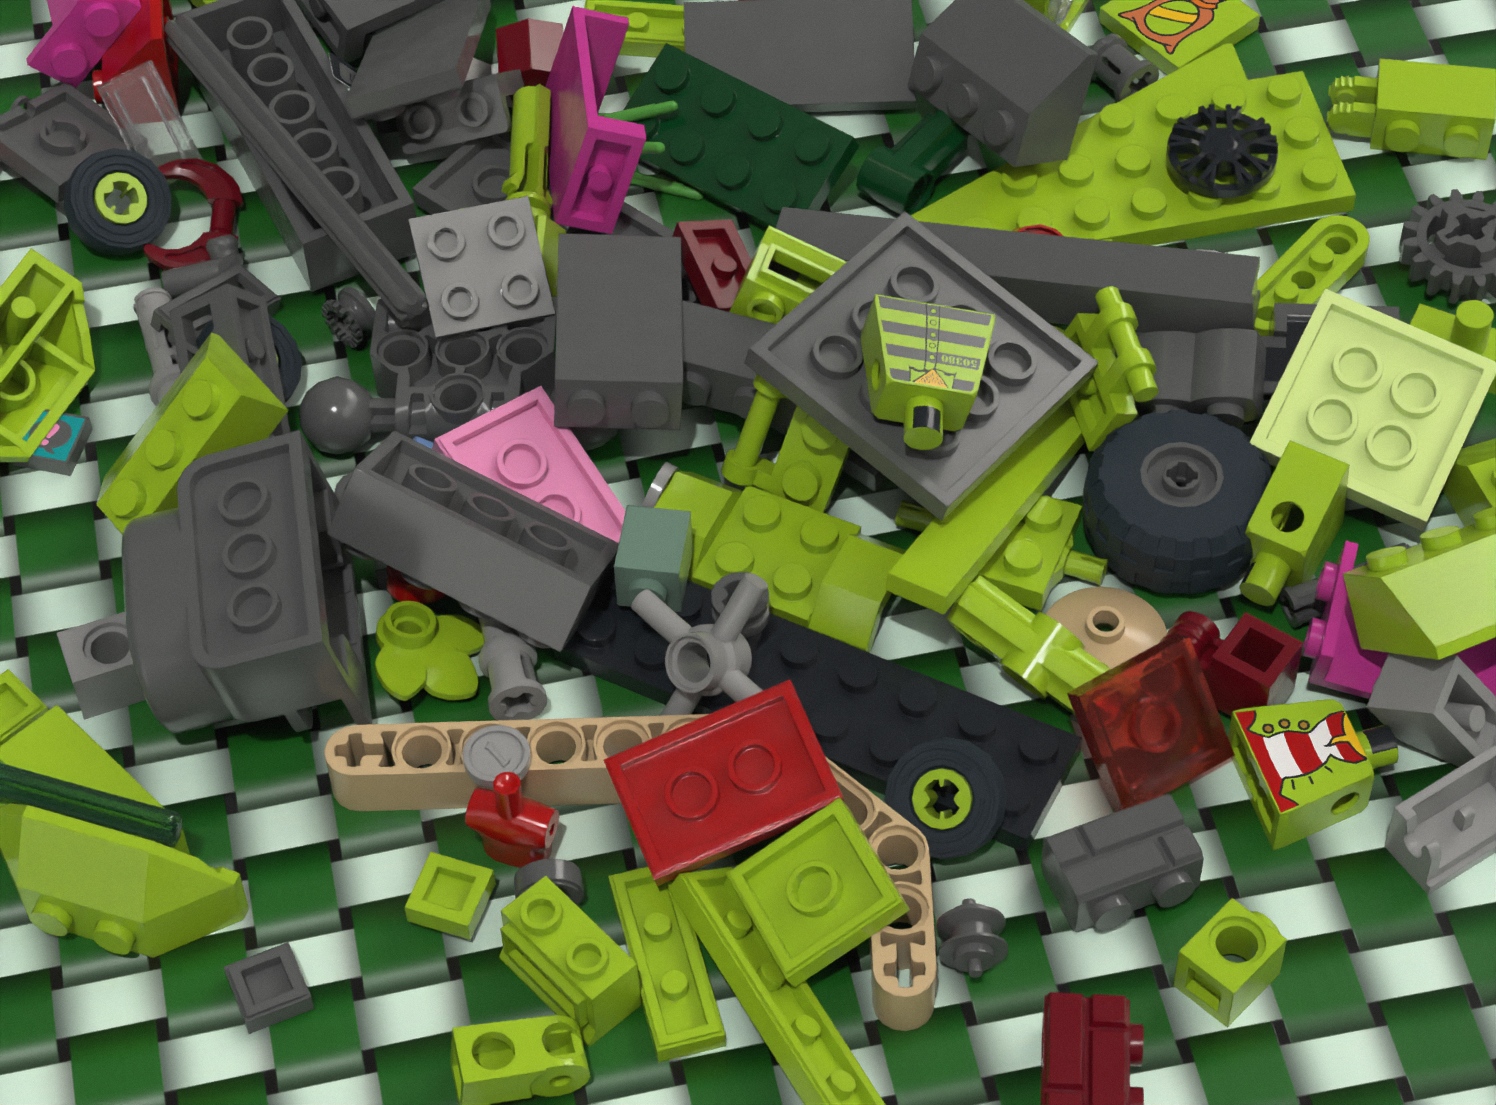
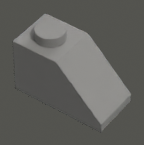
M1394 653L1388 654L1381 673L1374 683L1372 694L1366 707L1384 725H1388L1400 741L1458 767L1496 745V696L1457 655H1450L1443 659L1435 660Z

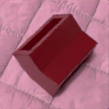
M528 18L497 28L498 73L520 69L524 87L537 86L538 84L545 87L563 35V24ZM509 95L510 99L513 102V95Z

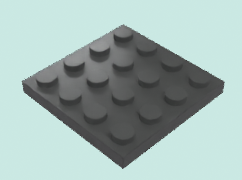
M904 212L749 348L744 363L942 521L1092 377L1098 361L916 219ZM875 294L995 314V324L978 393L963 429L957 431L943 430V441L934 449L918 450L909 447L903 440L904 423L878 419L871 412L861 345V331Z

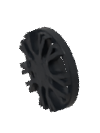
M1209 104L1208 108L1200 106L1198 107L1197 114L1186 119L1180 117L1177 123H1174L1167 142L1166 160L1168 167L1181 184L1202 195L1217 198H1233L1250 194L1264 186L1276 169L1278 143L1276 135L1270 133V124H1265L1263 117L1255 120L1250 116L1242 114L1241 106H1236L1233 109L1231 104H1226L1225 110H1215L1214 104ZM1216 124H1225V128H1217ZM1205 125L1207 127V130H1202L1198 127ZM1234 126L1240 127L1242 130H1237ZM1177 154H1193L1196 156L1180 162ZM1251 154H1267L1268 160L1265 161ZM1202 168L1204 172L1199 178L1194 176ZM1232 175L1235 181L1233 184L1215 183V176Z

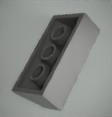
M395 430L355 467L327 532V535L343 542L344 548L351 554L365 560H379L400 571L402 577L410 584L427 590L436 589L458 600L459 605L471 615L483 619L494 618L517 630L520 638L527 643L539 648L551 647L559 652L563 650L577 631V627L586 611H588L616 559L619 545L618 542Z

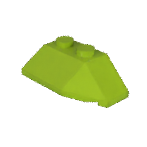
M30 248L0 286V462H28L32 454L95 372L89 325L83 305L85 299L82 282L32 248ZM45 409L50 410L28 440H23V437Z
M0 803V852L29 920L46 933L55 936H65L67 933L94 940L100 947L112 953L124 955L132 951L154 958L244 920L249 910L240 873L224 867H210L195 856L138 836L30 805L12 803L4 805Z

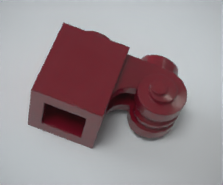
M1186 611L1178 617L1173 627L1168 630L1166 636L1158 643L1156 655L1161 664L1173 673L1178 683L1186 687H1198L1206 691V703L1232 716V711L1280 705L1285 702L1295 688L1303 642L1247 612L1243 614L1225 640L1220 638L1218 627L1211 619L1195 611Z

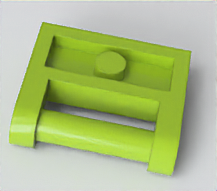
M756 373L753 385L757 391L736 448L727 452L721 473L727 480L737 485H754L771 494L825 513L830 505L851 448L797 406L776 463L760 457L761 449L781 398L787 397Z

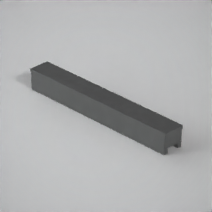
M782 207L776 229L848 262L896 219ZM918 221L1048 323L1070 325L1077 313L1099 314L1100 310L1095 300L1096 293L1105 287L1114 286L1119 289L1123 302L1129 303L1133 307L1139 324L1135 332L1138 333L1154 331L1198 333L1221 328L1255 330V320L1260 301V290H1257L1260 257ZM771 260L768 267L769 270L795 282L799 272Z

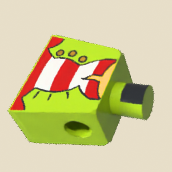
M1334 699L1243 708L1232 711L1226 747L1272 850L1288 846L1361 813L1369 803L1374 781L1373 769L1395 764L1398 762L1399 757L1395 736L1388 725L1385 724L1355 732L1342 703Z

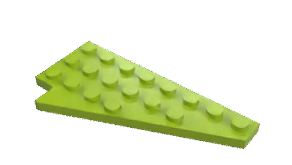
M1227 43L1123 100L1105 106L1101 112L1077 124L1067 160L1013 167L1007 162L910 216L921 222L1007 231L1041 224L1056 229L1065 237L1088 239L1094 236L1095 240L1112 239L1113 242L1152 246L1353 211L1356 193L1304 72L1298 71L1248 80L1233 43ZM1209 104H1214L1215 110H1225L1226 104H1231L1233 109L1236 106H1241L1242 114L1250 116L1255 120L1263 117L1265 124L1269 123L1271 126L1270 133L1277 137L1278 158L1274 174L1260 189L1239 197L1217 198L1190 190L1173 176L1166 160L1167 142L1174 123H1177L1180 117L1186 119L1197 114L1198 107L1204 106L1208 108ZM1216 124L1217 128H1225V124ZM1205 125L1198 127L1199 129L1207 130ZM1234 126L1235 129L1242 130V128ZM1177 154L1180 162L1196 156L1193 154ZM1251 154L1265 161L1268 160L1267 154ZM1201 168L1194 176L1199 178L1204 170ZM1232 175L1215 176V183L1217 184L1235 183Z

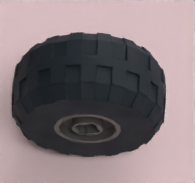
M1170 410L1166 413L1156 414V412L1134 418L1132 422L1126 423L1109 433L1103 443L1095 449L1089 461L1083 488V525L1086 537L1095 549V554L1099 558L1108 559L1107 565L1118 573L1119 577L1137 586L1141 585L1152 589L1153 592L1164 594L1186 593L1188 595L1207 592V590L1222 585L1226 586L1239 579V576L1250 567L1253 551L1251 539L1247 537L1245 531L1272 477L1269 461L1255 445L1250 443L1251 438L1233 425L1230 426L1222 422L1218 417L1206 413L1200 415L1188 413L1187 410Z

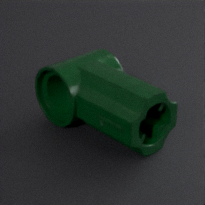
M939 110L936 114L928 113L892 149L882 145L878 146L868 155L857 176V190L900 215L904 212L912 215L925 206L933 190L935 180L967 150L968 135L944 111Z

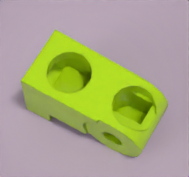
M551 1015L452 1027L450 1066L458 1105H490L532 1098V1095L545 1097L561 1096L580 1089L590 1078L578 1022L572 1017Z

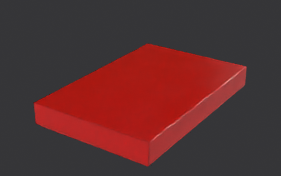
M790 679L603 760L657 886L675 879L679 873L694 871L791 829L839 797L844 801L843 795Z

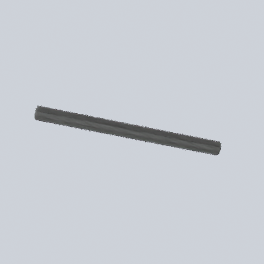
M182 14L175 21L169 20L164 27V31L167 33L166 41L395 316L401 321L409 322L415 315H422L427 308V304L424 302L425 293L190 16Z

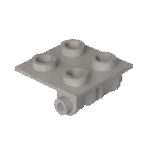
M528 196L408 219L435 338L455 334L465 335L460 333L555 315Z

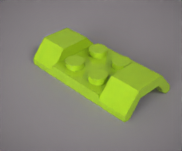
M675 472L654 508L691 511L693 553L688 581L712 590L714 584L728 574L738 572L753 573L762 578L768 585L769 612L771 614L870 652L882 611L892 594L886 591L887 574L907 550L861 534V526L758 488L746 486L744 491L693 472Z

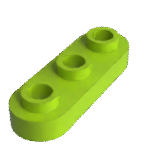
M1343 215L1327 216L1314 223L1257 280V290H1260V301L1255 320V331H1258L1260 336H1269V322L1274 303L1318 304L1325 289L1337 293L1360 270L1366 261L1370 237L1365 226L1359 221Z

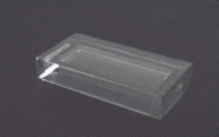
M152 60L145 61L96 87L128 150L135 151L148 158L157 168L177 159L198 158L203 160ZM168 179L166 181L169 185L178 179Z

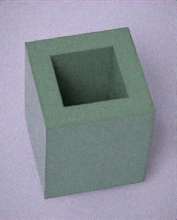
M633 505L626 506L614 564L617 605L631 607L635 597L643 590L649 589L673 611L681 612L693 553L691 511Z

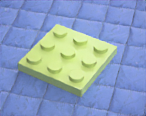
M1325 289L1250 443L1255 445L1273 466H1277L1290 440L1350 464L1346 498L1423 531L1495 378L1496 362Z

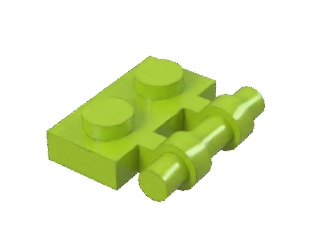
M1114 286L1105 287L1096 293L1095 300L1100 310L1099 314L1077 313L1063 333L1098 361L1092 377L1069 398L1089 451H1095L1113 430L1134 420L1138 414L1134 399L1137 402H1146L1153 399L1159 392L1153 377L1157 370L1150 351L1147 348L1141 347L1135 332L1139 324L1133 307L1129 303L1123 302L1119 289Z

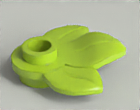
M401 601L391 605L386 613L380 617L376 627V641L381 650L376 657L375 671L384 689L395 698L403 701L415 696L422 688L432 696L445 700H461L476 695L478 675L469 655L481 651L484 645L480 625L465 616L457 614L435 616L429 607L416 601Z

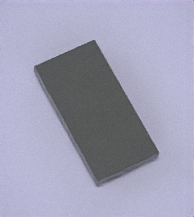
M444 0L375 30L345 99L352 119L356 118L358 120L372 116L374 121H385L400 115L405 111L406 105L427 100L428 105L434 106L449 102L458 97L465 83L491 8L490 0Z
M912 0L684 2L686 53L803 112L916 109V91L908 86L915 58Z

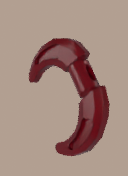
M198 158L177 159L167 162L158 167L166 180L180 179L192 183L201 190L207 202L213 204L209 232H203L191 245L180 249H164L152 244L144 246V255L152 263L164 270L210 260L206 249L207 241L220 236L233 235L236 207H243L239 185L230 174L217 164Z

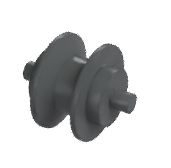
M972 898L964 899L962 905L942 914L937 920L936 927L939 935L947 940L939 948L940 960L949 967L969 972L970 977L977 978L982 976V971L1000 963L1008 954L1007 942L997 936L1005 928L1004 915L995 908L976 903Z

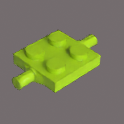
M1042 494L970 583L979 576H982L1019 604L1042 611L1051 588L1060 582L1065 574L1101 586L1107 572L1108 559L1098 558L1073 550V538L1081 520V505ZM903 499L896 514L895 525L923 532L936 516L925 507Z

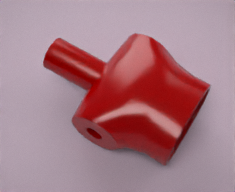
M503 772L497 775L493 781L494 790L476 788L467 806L465 824L481 836L483 849L488 856L495 861L522 868L534 861L549 859L552 852V842L559 822V811L557 809L523 797L520 778L513 772Z

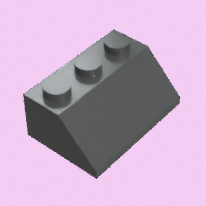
M954 0L921 33L908 86L936 108L944 111L949 118L1013 167L1062 161L1068 158L1098 53L1024 0Z

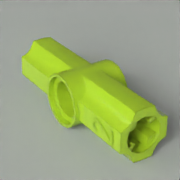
M979 576L965 588L954 602L951 612L946 618L949 625L955 628L957 632L962 633L973 644L1000 661L999 666L1017 683L1041 699L1045 700L1049 696L1104 737L1113 728H1116L1125 717L1138 694L1137 688L1129 680L1118 675L1108 668V665L1101 663L1083 650L1085 648L1084 644L1067 628L1042 612H1038L1037 615L1033 614L982 576Z

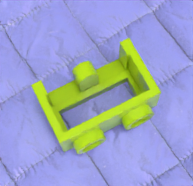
M768 226L747 267L729 312L777 324L847 261L772 226ZM771 260L799 272L796 282L769 270L768 267Z
M544 876L501 910L503 927L500 928L503 949L499 959L556 1015L575 1019L580 1028L582 1041L588 1047L641 1006L637 963L547 876Z

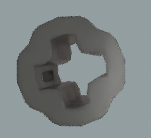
M1108 34L1106 37L1096 41L1091 47L1093 51L1098 53L1091 80L1103 81L1114 91L1115 99L1118 102L1156 82L1159 78V69L1151 61H1140L1128 51L1127 42L1118 34ZM1103 58H1107L1109 61L1105 63ZM1137 78L1139 82L1134 83L1133 80Z

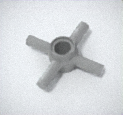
M745 573L715 624H703L691 627L649 589L643 590L635 597L631 605L632 610L670 643L666 651L665 667L671 682L677 688L660 716L691 715L702 696H714L725 692L735 702H738L763 691L747 677L751 668L752 655L747 640L741 634L742 629L768 588L767 583L762 578L753 573ZM707 652L710 657V667L707 662Z

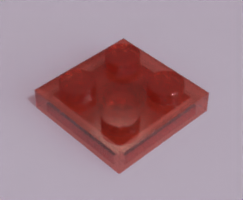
M1175 634L1067 692L1113 812H1118L1162 796L1235 756L1193 644L1188 636Z

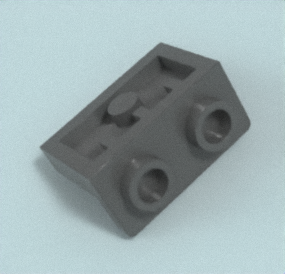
M520 69L467 80L458 97L440 105H428L427 100L406 105L405 111L395 117L403 152L410 155L510 131L512 122L506 96L514 95L517 90L524 87Z

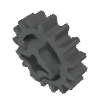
M1458 189L1451 190L1449 201L1446 202L1432 194L1428 197L1426 208L1415 205L1411 209L1409 221H1404L1399 244L1402 246L1400 263L1411 265L1408 276L1411 281L1428 280L1426 293L1430 296L1443 289L1449 292L1448 300L1449 303L1453 304L1458 301L1461 294L1469 295L1471 300L1482 301L1483 293L1489 292L1496 298V201L1491 205L1484 203L1482 191H1476L1472 199L1468 200L1463 199ZM1433 234L1435 236L1434 243L1429 244L1428 238Z

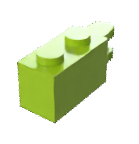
M1380 58L1376 78L1341 76V78H1335V81L1329 86L1328 96L1331 98L1333 107L1330 111H1327V122L1329 123L1330 131H1335V134L1341 133L1343 135L1347 133L1348 136L1370 138V149L1487 160L1496 120V69Z

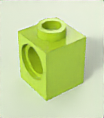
M1231 898L1179 950L1173 986L1228 1028L1280 974L1287 939L1280 934L1277 926L1267 916L1257 911L1250 912L1235 899ZM1235 954L1247 961L1240 963L1231 962L1223 958L1222 955Z

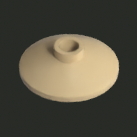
M1111 587L1084 588L1062 597L1046 613V615L1072 632L1084 644L1085 648L1083 650L1101 663L1108 665V668L1118 675L1129 680L1137 690L1150 683L1163 667L1156 655V647L1167 634L1166 626L1158 612L1148 602L1133 593ZM1097 628H1109L1112 631L1104 632Z

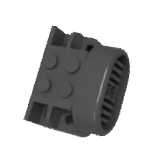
M297 430L194 460L184 469L179 477L177 486L178 507L131 520L127 524L122 537V570L129 648L142 692L156 719L167 730L174 733H184L233 719L248 722L284 714L292 728L296 732L312 728V706L342 699L357 725L372 724L353 556L344 548L343 542L327 535L340 503L301 431Z

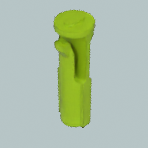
M538 84L537 86L522 87L513 95L509 177L504 181L501 192L507 194L505 200L528 196L530 207L546 211L548 213L547 217L550 218L553 204L552 197L547 189L551 90Z

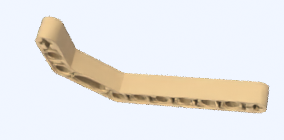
M708 714L352 725L343 727L333 733L326 743L324 753L334 798L341 806L348 810L393 811L467 808L470 797L476 788L494 789L482 787L469 778L463 761L464 746L467 740L478 730L492 725H504L521 732L526 737L530 746L531 765L527 774L520 780L523 797L547 806L622 804L603 760ZM825 757L843 795L845 804L849 807L910 908V911L892 923L904 922L913 927L900 930L887 925L869 937L872 1005L875 1015L882 1024L893 1030L909 1031L917 1029L927 1023L933 1014L937 985L930 853L926 837L913 824ZM557 760L566 761L561 764H549L550 762ZM432 764V766L427 768H417L420 765ZM898 863L904 864L908 868L896 870L888 868L887 865ZM909 969L910 987H899L896 977L897 970Z

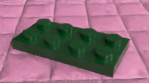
M668 43L665 44L623 109L627 110L650 104L675 101L678 104V109L675 112L632 122L644 125L646 142H661L665 145L663 153L641 154L639 162L685 186L700 191L704 196L765 228L768 226L776 228L782 207L819 211L859 148L853 136Z

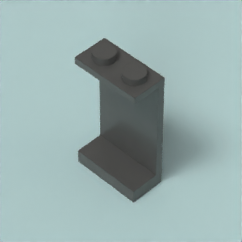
M559 234L554 427L680 430L683 392L681 237Z

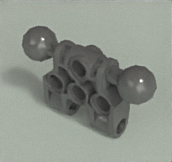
M551 296L555 315L495 326L488 331L475 330L435 338L428 305L422 315H415L409 322L398 319L382 299H378L373 324L370 357L377 394L380 398H372L369 391L355 380L336 376L320 381L306 392L300 404L299 422L301 430L307 440L320 451L341 455L360 448L370 440L373 432H393L395 430L411 439L418 436L434 443L435 438L539 386H542L554 404L557 296ZM569 427L585 451L602 447L613 439L619 428Z

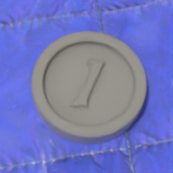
M668 462L661 467L642 504L643 507L654 508L675 472L679 471L678 467Z
M504 725L484 727L475 732L464 746L463 761L465 771L473 782L490 789H494L493 781L495 777L503 772H513L521 780L527 774L531 765L529 743L521 732L512 727Z

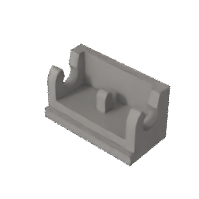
M1496 745L1394 807L1384 847L1428 895L1496 853Z

